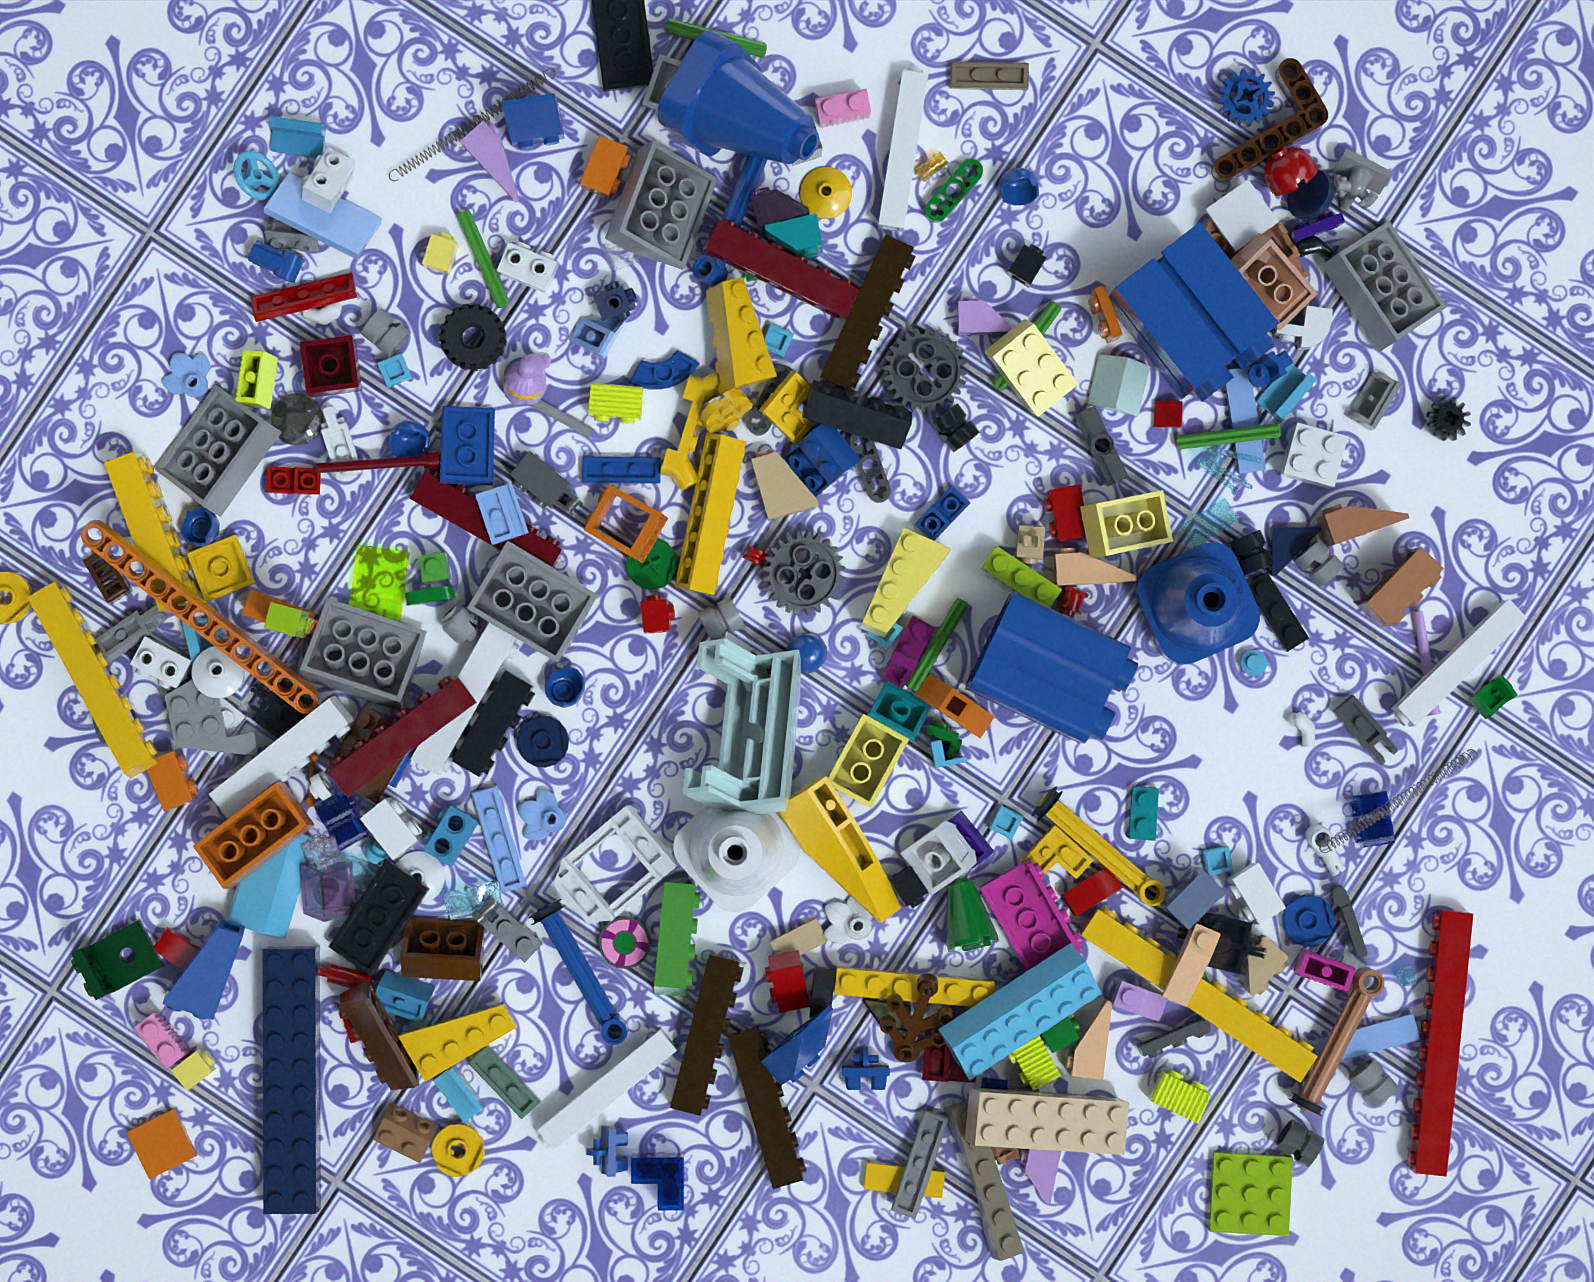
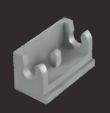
M1373 371L1346 417L1370 431L1376 429L1402 383L1380 371Z

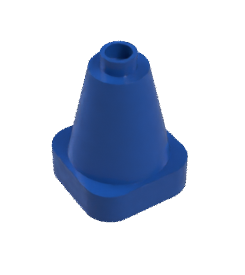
M712 30L703 32L693 42L664 91L658 105L657 117L659 123L681 143L706 156H713L721 149L775 162L792 164L798 159L803 161L809 159L815 152L819 142V133L814 130L813 118L761 72L759 64L738 43Z
M1215 542L1205 543L1153 565L1140 574L1135 584V598L1156 647L1163 658L1173 664H1192L1244 642L1253 636L1259 626V608L1240 564L1232 550L1223 544ZM1208 592H1214L1218 595L1219 602L1214 608H1209L1204 604L1203 598Z

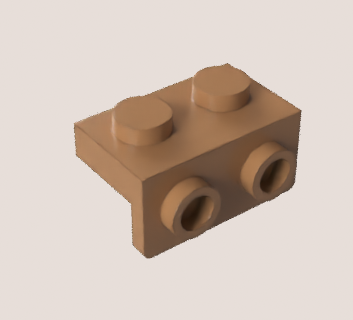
M391 1104L373 1140L421 1163L438 1126L427 1119L407 1111L403 1107Z

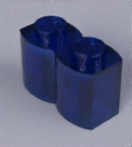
M342 790L314 806L339 852L369 836L368 828L360 819L363 815L359 817L354 809L357 806L356 801L352 795L346 797Z
M1387 791L1353 795V801L1349 802V811L1351 817L1356 818V822L1359 819L1362 820L1367 814L1370 815V812H1374L1375 809L1383 814V818H1381L1378 811H1375L1380 819L1378 821L1374 813H1371L1376 823L1372 822L1369 815L1367 816L1372 826L1367 823L1366 818H1363L1368 828H1365L1360 820L1359 823L1363 826L1364 831L1356 823L1360 833L1355 830V827L1353 828L1356 836H1354L1355 843H1359L1360 848L1395 843L1391 814L1385 807V803L1389 802ZM1381 806H1382V808H1384L1385 811L1387 812V816L1384 815V813L1382 812V809H1381V808L1378 809V807H1381Z

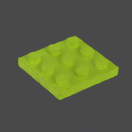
M1213 1152L1209 1231L1289 1236L1293 1157L1286 1155Z

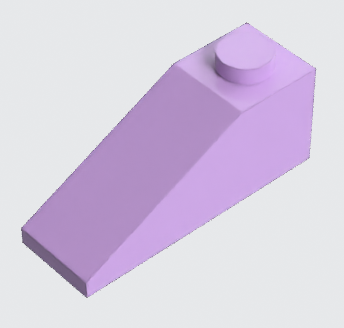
M481 121L460 142L516 203L520 199L503 142L499 138L502 133L493 123L488 126L484 121Z

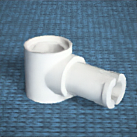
M1320 824L1311 825L1305 834L1307 843L1314 848L1318 857H1322L1331 876L1339 874L1337 869L1340 872L1344 871L1346 867L1337 854L1336 848L1332 846L1331 841H1328V845L1333 850L1328 853L1321 852L1330 850L1327 846V840H1331L1334 834ZM1324 832V840L1316 844L1315 837L1319 833Z

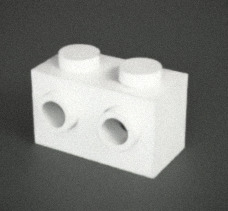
M327 148L323 156L318 155L311 175L306 174L300 186L303 189L302 200L330 214L355 175L356 161Z
M516 241L515 244L508 242L497 268L498 274L547 294L559 267L558 263L554 261L555 256L544 251H540V254L530 251L531 246L520 241Z
M145 636L130 665L136 667L135 673L147 679L150 676L159 679L158 685L170 691L173 688L177 689L185 683L193 666L191 658Z
M1251 863L1226 879L1229 883V886H1227L1229 893L1235 900L1238 899L1243 907L1241 913L1248 922L1260 925L1286 909L1259 863Z

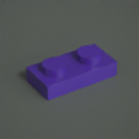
M1333 211L1319 216V221L1310 224L1309 221H1305L1294 226L1295 231L1289 235L1293 245L1302 239L1317 236L1342 226L1345 223L1342 212L1334 215Z
M962 810L948 820V822L956 825L957 830L969 846L975 850L977 863L972 869L994 852L993 848Z

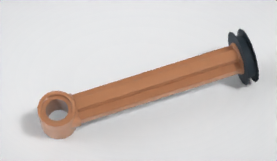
M1362 967L1354 973L1352 979L1353 989L1301 1093L1291 1092L1294 1095L1289 1100L1310 1114L1313 1112L1322 1116L1320 1112L1324 1108L1319 1106V1102L1371 999L1381 993L1384 988L1385 982L1382 974L1374 969ZM1372 975L1374 980L1372 986L1365 988L1363 984L1365 977Z

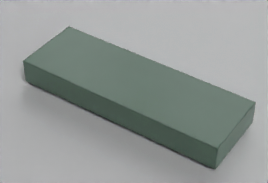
M489 1045L483 1047L467 1062L521 1120L541 1102L540 1098Z

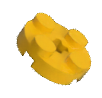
M732 389L724 392L725 398L719 402L714 399L704 408L701 413V420L710 434L724 429L727 431L734 430L740 424L739 419L752 408L753 404L741 389Z
M0 572V600L3 598L1 595L3 591L5 593L11 592L12 594L10 604L7 602L2 604L0 602V623H16L27 616L31 610V604L27 597L33 594L32 588L21 575L12 572Z
M449 1124L436 1135L432 1144V1156L438 1169L452 1177H461L475 1171L482 1163L485 1155L484 1138L474 1127L468 1124ZM461 1143L466 1153L456 1157L454 1156L455 1151L451 1147Z

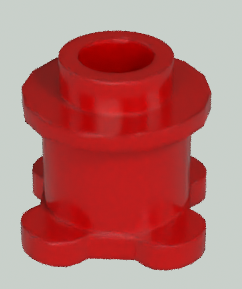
M1066 585L1063 586L1064 594L1061 602L1057 603V606L1061 608L1059 612L1073 618L1075 614L1081 615V605L1083 600L1088 598L1089 594Z

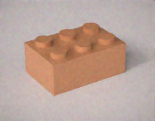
M1424 548L1411 549L1357 606L1379 627L1395 626L1405 617L1403 611L1410 606L1414 607L1424 597L1421 592L1428 587L1432 588L1442 578L1440 573L1444 568Z

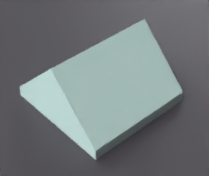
M1099 354L1087 405L1138 417L1150 366L1128 357Z

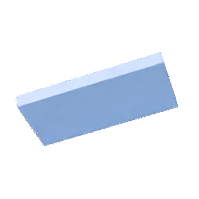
M289 172L264 207V213L358 259L380 227L382 218L342 198L338 200L329 214L302 200L303 189L300 186L303 179Z

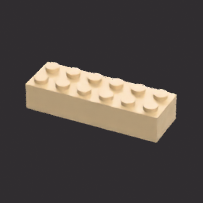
M970 1088L964 1141L975 1146L1124 1155L1130 1102L1116 1097Z

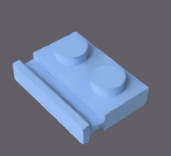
M512 482L475 495L492 545L529 533Z

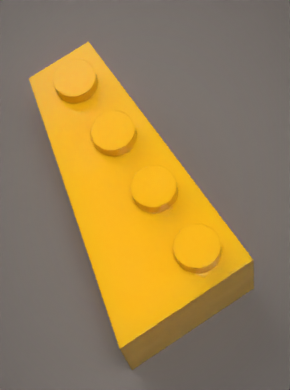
M740 277L723 281L707 290L709 320L714 329L712 344L713 348H716L718 361L715 363L716 373L720 377L719 395L732 389H745L760 385L776 377L777 375L744 278Z
M504 1002L435 1024L400 1033L398 1037L424 1082L516 1029L518 1024Z

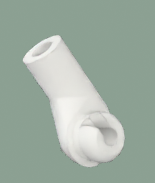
M337 302L329 304L320 310L315 308L304 310L303 318L327 325L338 319L341 314L342 305Z
M1292 713L1289 716V724L1292 727H1297L1302 732L1301 747H1315V724L1305 713Z

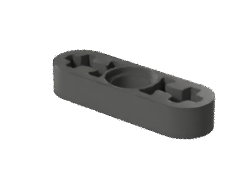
M782 365L778 366L775 372L776 375L778 373L783 374L784 371H787L789 374L792 369ZM777 376L768 380L748 417V430L755 436L765 435L772 426V423L765 417L763 423L766 427L764 429L759 428L756 431L754 430L752 420L760 418L762 413L757 411V409L764 404V397L776 390L769 387L771 384L775 387L779 382Z
M852 434L849 442L850 447L856 454H863L861 447L854 445V442L857 441V435ZM869 440L865 444L866 450L869 452L872 449L874 454L862 457L857 467L869 499L874 503H883L890 497L891 488L875 443ZM868 459L876 461L878 469L874 474H867L863 470L862 465ZM879 474L883 477V479H878L879 486L886 488L883 498L880 499L878 495H872V491L875 490L873 481L868 484L866 480L876 478Z

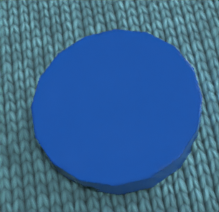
M1311 894L1300 895L1292 899L1285 906L1286 909H1284L1281 917L1282 928L1292 942L1304 947H1315L1324 943L1329 938L1335 926L1334 913L1330 905L1322 898Z

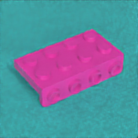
M1030 858L979 886L1027 971L1070 943L1081 954L1080 946L1084 944L1077 930L1071 932L1067 923L1071 922L1065 909L1061 908L1059 910L1054 901L1058 897L1051 885L1045 887L1041 880L1045 874L1038 862L1032 864Z

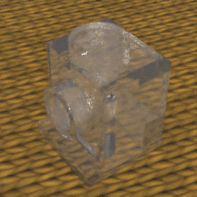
M612 242L602 244L612 272L641 262L640 255L631 252L621 255L619 253L621 247Z
M318 833L310 836L305 842L300 843L306 863L317 870L342 860L335 836L333 835L327 836L324 833Z

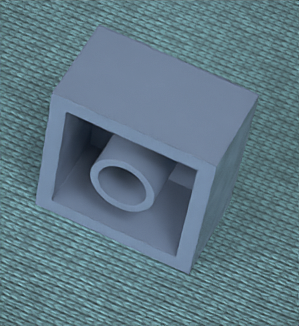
M1190 868L1180 878L1182 883L1175 889L1171 887L1166 892L1164 901L1160 904L1182 927L1188 930L1226 893L1200 868Z

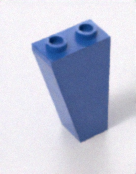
M220 918L167 988L162 1004L176 1012L185 1011L192 1013L198 1019L206 1020L208 1018L213 1020L240 947L245 926Z

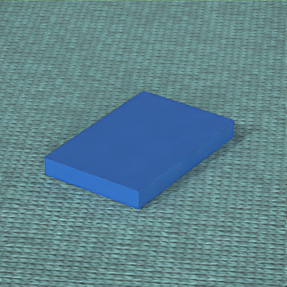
M442 406L440 483L493 486L495 408Z

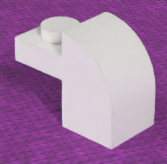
M1306 306L1302 311L1300 326L1286 324L1281 330L1274 327L1273 336H1277L1279 341L1294 343L1295 339H1297V350L1310 349L1327 336L1331 326L1333 309Z

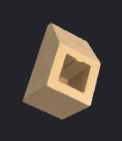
M1261 935L1253 945L1267 948L1266 953L1259 952L1265 954V958L1262 959L1249 955L1245 962L1246 991L1252 996H1255L1257 993L1259 995L1263 994L1270 986L1268 982L1274 974L1277 976L1281 974L1288 965L1286 961L1289 957L1264 935Z

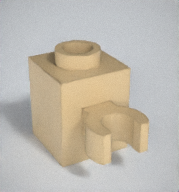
M1022 525L1017 527L1015 558H1020L1024 564H1036V560L1043 559L1045 527Z

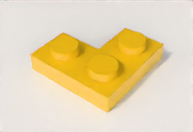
M791 370L759 411L791 443L797 445L813 426L808 419L802 418V413L797 409L807 397L811 386L796 371Z
M1053 824L1022 858L1019 864L1030 858L1032 864L1038 862L1042 871L1046 874L1057 862L1077 879L1094 859L1060 828Z

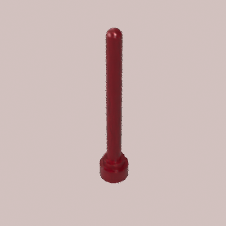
M431 449L421 456L316 463L313 466V470L316 473H331L424 466V468H429L430 471L440 470L439 449Z

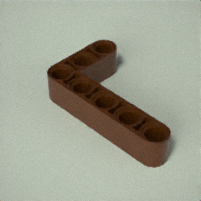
M1294 58L1284 59L1275 71L1276 81L1295 114L1219 157L1211 168L1212 177L1217 182H1229L1272 157L1271 152L1281 146L1288 148L1316 132L1327 122L1328 110L1298 60ZM1283 67L1292 68L1295 76L1292 78L1286 77L1282 71ZM1296 90H1305L1308 95V99H1298L1296 96ZM1309 112H1317L1321 117V122H1312L1309 118ZM1289 124L1296 126L1298 135H1289L1286 126ZM1264 138H1272L1276 143V147L1274 149L1267 148L1264 145ZM1241 151H1250L1253 154V161H1244L1241 157ZM1221 163L1229 165L1231 173L1229 175L1221 174L1218 165Z

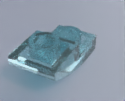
M492 880L472 888L465 886L443 894L449 919L453 920L471 916L476 909L479 910L485 904L484 900L489 895L501 906H504L498 882Z

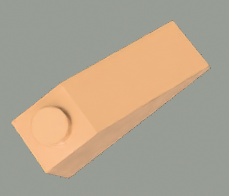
M1075 548L1059 549L1060 554L1053 555L1055 585L1057 586L1136 581V575L1096 558H1090L1089 555L1082 552L1075 553Z
M1197 923L1188 930L1162 997L1187 1007L1213 955L1221 935L1220 933Z
M1105 998L1080 1035V1039L1074 1044L1072 1054H1067L1066 1069H1070L1071 1076L1103 1080L1113 1003L1111 999Z

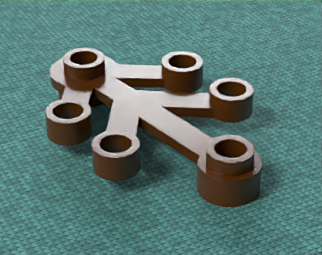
M931 973L922 974L917 980V991L920 994L912 1017L905 1008L900 995L892 994L887 998L888 1010L895 1012L907 1029L905 1037L896 1027L894 1017L886 1015L880 1020V1030L883 1033L889 1034L895 1043L893 1047L895 1058L904 1063L913 1062L918 1058L920 1050L931 1045L937 1047L945 1045L943 1038H935V1036H942L938 1030L940 1028L934 1029L930 1035L916 1040L918 1033L938 1024L946 1025L954 1020V1012L949 1007H943L938 1013L923 1019L930 997L938 991V979ZM896 1001V1002H898L899 1004H898V1005H893V1004H891V1002ZM947 1014V1015H949L950 1017H949V1018H943L942 1015ZM884 1023H891L892 1025L885 1026Z

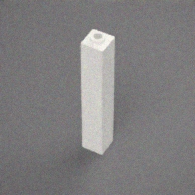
M908 67V70H902L878 223L879 229L904 232L929 74L923 73L924 70L917 67Z
M1510 599L1501 601L1391 708L1396 713L1394 715L1395 719L1403 726H1417L1527 617Z
M660 1028L543 1123L537 1130L540 1133L537 1136L540 1142L546 1148L550 1146L553 1151L676 1052L678 1047L665 1031Z

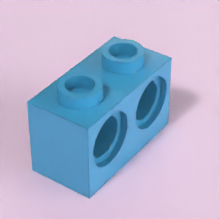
M450 805L449 809L446 807L442 809L437 818L440 824L435 831L431 829L423 841L426 844L423 851L450 867L455 864L480 820L455 805ZM454 815L460 816L463 820V827L460 830H454L450 826V819ZM440 838H445L450 844L449 850L446 853L438 851L436 843Z

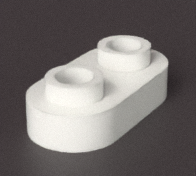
M323 771L310 778L311 784L308 785V788L315 799L320 797L324 801L336 793L332 783Z

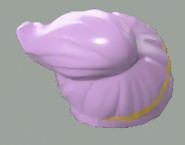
M533 353L524 355L518 364L507 371L503 388L505 397L513 405H530L540 401L547 390L545 369L551 365V357L549 355Z

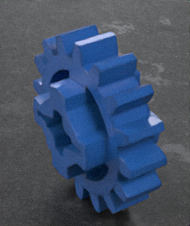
M1245 68L1240 71V76L1232 72L1230 74L1231 80L1225 78L1222 82L1226 88L1218 90V93L1223 95L1217 101V104H1224L1223 109L1220 111L1221 114L1228 112L1230 115L1227 121L1230 122L1235 118L1237 119V126L1246 121L1247 126L1250 127L1253 119L1259 124L1262 121L1261 114L1265 117L1270 114L1266 107H1273L1275 103L1269 100V98L1275 95V91H1268L1272 82L1264 83L1265 74L1257 77L1255 76V69L1250 74H1247ZM1245 81L1252 82V83H1254V84H1256V85H1255V86L1249 85V84H1247ZM1232 86H1233V88H1234L1233 91L1235 92V96H1234V98L1230 101V99H1229V93H1230V90H1231V88H1232ZM1254 93L1249 101H1239L1243 94L1246 96ZM1260 95H1263V103L1259 109L1257 100ZM1239 109L1246 111L1247 114H1242L1236 110Z

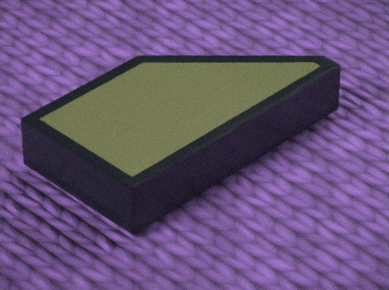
M863 997V1003L879 1025L883 1016L890 1015L895 1018L898 1030L907 1032L897 1014L888 1010L887 1001ZM891 1002V1004L893 1005L899 1004L897 1002ZM904 1004L905 1008L910 1014L911 1005ZM884 1023L885 1026L892 1025L891 1023Z

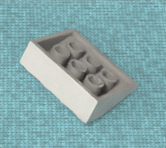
M651 141L638 149L605 239L628 252L681 270L685 269L718 178L659 143Z
M1390 221L1321 265L1379 352L1447 308Z
M215 384L158 463L155 470L203 507L221 517L282 432L251 409L237 402L234 397Z
M507 541L467 609L553 661L560 663L598 594Z
M327 598L300 667L301 677L386 707L401 710L415 673L427 631Z

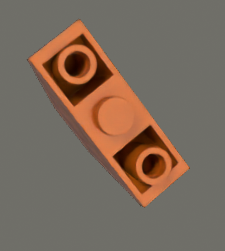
M930 673L915 694V696L980 739L995 718L978 704Z

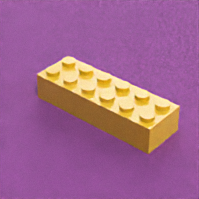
M131 452L104 462L135 547L196 595H200L196 582L194 580L191 581L188 575V571H191L186 556H181L178 548L182 546L179 535L171 529L170 522L173 521L168 507H163L160 498L164 497L162 489L158 482L154 483L151 475L154 473L151 460L145 458L144 455ZM156 578L152 580V584L156 589L162 590L166 588V584L162 579ZM176 595L173 597L176 605L185 606L187 604V599L184 596ZM155 600L159 612L171 613Z

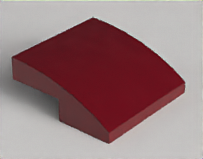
M931 1027L925 1030V1036L930 1035L934 1029L941 1027ZM935 1036L936 1039L943 1038L942 1036ZM946 1043L941 1047L931 1045L924 1049L922 1080L977 1082V1076L971 1080L968 1079L956 1063Z

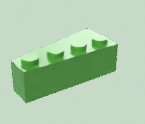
M664 882L654 979L655 995L686 997L687 986H692L693 970H689V960H694L696 944H691L692 934H697L698 918H693L694 908H699L700 892H696L695 884Z

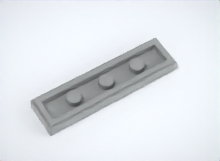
M924 1109L891 1211L916 1219L949 1121L948 1117Z

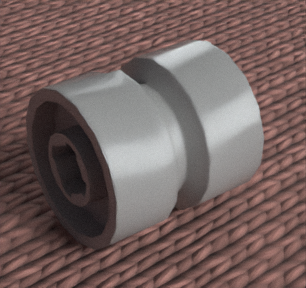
M381 308L366 323L361 331V335L372 344L378 343V349L391 358L405 344L411 332L401 323L394 324V318Z
M1321 538L1311 544L1295 559V562L1303 571L1310 572L1309 578L1318 588L1331 580L1345 566L1336 555L1329 554L1330 548Z
M731 597L718 602L715 609L710 606L698 612L711 640L725 637L726 631L733 633L745 627Z
M1374 1057L1359 1065L1348 1077V1080L1358 1091L1364 1090L1363 1097L1372 1108L1381 1105L1398 1089V1085L1388 1074L1382 1075L1383 1068Z

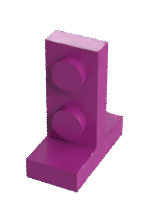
M912 615L880 677L903 689L913 673L935 627Z

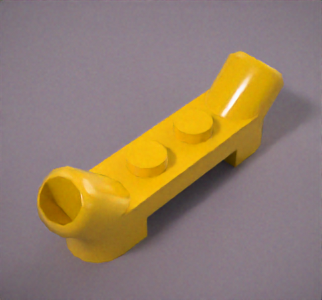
M712 372L703 378L690 374L682 398L683 401L692 403L678 451L667 448L660 472L661 475L672 477L680 490H686L694 486L698 479L688 456L690 451L695 452L699 437L695 436L697 425L701 427L703 425L701 413L704 403L719 396L718 386L720 385V377L716 372Z

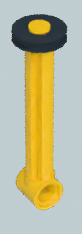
M1056 786L1043 796L1031 816L1037 815V821L1046 816L1128 886L1143 904L1156 906L1163 902L1166 891L1162 883L1142 872L1059 800L1063 791L1058 793ZM1150 885L1156 888V895L1153 899H1147L1144 894L1145 889Z

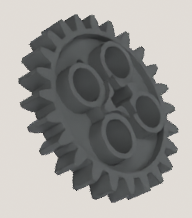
M929 328L925 329L924 335H921L919 330L915 329L914 337L905 332L906 341L904 342L897 338L896 343L899 347H889L893 356H885L884 360L889 362L890 365L884 366L882 369L885 372H890V375L884 377L883 381L892 383L887 388V391H896L893 400L901 397L903 399L901 406L911 403L912 412L916 406H920L921 413L925 412L926 406H929L932 413H934L937 404L942 409H945L944 400L953 403L954 398L951 394H961L957 385H965L966 382L960 376L967 375L968 371L961 369V366L965 365L967 360H959L958 358L962 355L963 350H954L957 341L949 344L947 343L948 334L941 339L939 338L938 329L934 335H930ZM929 346L933 350V356L928 359L922 358L919 355L920 347ZM909 353H913L923 367L928 365L931 367L929 373L941 384V388H937L928 375L924 374L921 376L919 374L921 368L909 357ZM903 363H909L913 366L914 373L910 376H903L899 371V367ZM940 365L949 367L951 371L950 376L947 378L939 377L936 373L937 367ZM928 383L931 387V393L927 396L920 395L917 391L918 384Z
M807 530L804 537H802L800 531H795V538L786 533V542L776 539L778 548L769 546L772 556L763 557L769 562L768 566H761L760 568L767 571V575L762 576L761 580L768 581L769 583L763 590L772 591L768 597L769 600L778 598L776 607L781 608L786 604L785 612L790 613L793 608H795V615L800 616L802 609H804L808 616L811 615L812 608L820 613L821 604L830 607L829 597L838 599L834 593L835 589L843 590L837 584L838 581L846 579V577L839 575V571L846 569V567L837 563L843 556L834 555L838 549L837 546L828 548L830 539L826 538L820 542L821 534L816 533L813 539L811 531ZM799 548H804L806 550V558L798 562L795 558V553ZM814 554H817V559L810 564ZM824 563L827 572L823 577H818L816 575V568L819 564ZM800 568L806 569L805 572L808 574L806 578L800 577L801 574L798 572ZM783 569H789L791 577L787 582L782 583L779 574ZM797 581L793 591L789 592L788 589L790 588V586H792ZM808 584L811 588V593L807 598H802L800 589L803 585Z

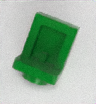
M1500 675L1487 682L1469 700L1484 719H1487L1508 701L1518 696L1512 684L1503 675Z
M935 721L934 726H927L925 735L949 741L950 744L946 757L952 759L953 754L958 755L961 748L962 740L958 739L959 733L949 731L950 725Z

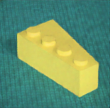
M903 528L860 628L884 638L946 559L952 548Z

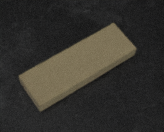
M951 61L950 89L1028 91L1029 63Z

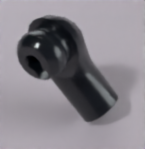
M1316 236L1302 239L1295 245L1300 253L1299 257L1318 253L1328 260L1335 251V249Z

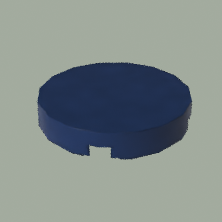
M1318 170L1316 175L1307 183L1304 179L1297 183L1299 188L1289 192L1286 202L1290 213L1303 221L1314 220L1318 218V214L1324 213L1334 198L1335 187L1334 183L1331 182V177L1327 173Z
M537 716L529 719L520 729L517 736V747L520 755L527 763L535 767L547 768L556 765L565 757L569 749V735L567 729L559 720L551 716Z

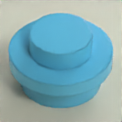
M1247 651L1241 658V668L1250 676L1262 674L1267 667L1266 656L1261 651Z
M368 841L366 843L364 856L371 863L380 865L389 858V855L378 841Z

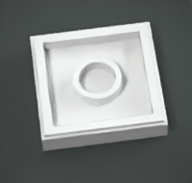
M1249 179L1205 209L1206 214L1234 253L1245 247L1258 233H1265L1279 222Z

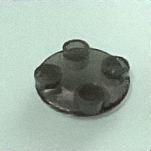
M300 393L289 394L275 404L271 413V424L282 432L278 438L283 442L295 446L304 445L320 435L323 413L313 398Z

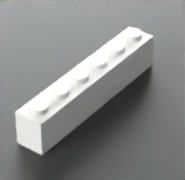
M488 623L458 675L477 703L418 745L410 760L436 775H441L442 771L448 772L453 764L451 756L455 749L460 748L466 738L464 733L468 726L472 727L480 713L477 710L481 703L486 704L493 691L490 688L495 680L499 682L506 670L503 665L507 658L512 659L519 648V645L516 644L517 638L492 623Z
M336 696L327 699L209 793L210 797L229 819L274 783L286 782L291 777L289 775L291 770L296 767L299 771L311 762L308 757L315 751L318 755L331 746L328 741L335 735L339 739L350 731L351 728L348 725L354 721V718Z

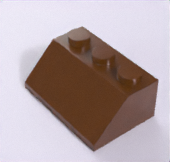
M364 704L333 759L340 754L346 756L353 751L351 746L362 738L368 740L374 735L372 731L383 722H386L388 725L394 720ZM405 756L358 789L356 793L377 804ZM326 769L324 773L331 777Z
M411 917L405 927L400 955L402 977L481 981L485 927L476 920Z

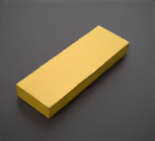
M867 1162L864 1189L896 1193L905 1166ZM932 1170L924 1193L925 1197L942 1198L945 1171Z

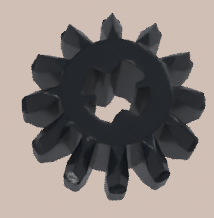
M1444 397L1440 399V405L1437 403L1431 404L1434 412H1427L1426 417L1433 419V421L1427 423L1426 427H1435V430L1431 433L1433 437L1441 432L1440 440L1443 442L1447 440L1448 435L1451 441H1456L1457 434L1460 436L1466 434L1463 427L1471 426V422L1464 420L1471 413L1470 411L1462 412L1466 405L1464 402L1456 406L1457 400L1455 397L1451 398L1449 403ZM1452 416L1453 422L1445 423L1443 418Z

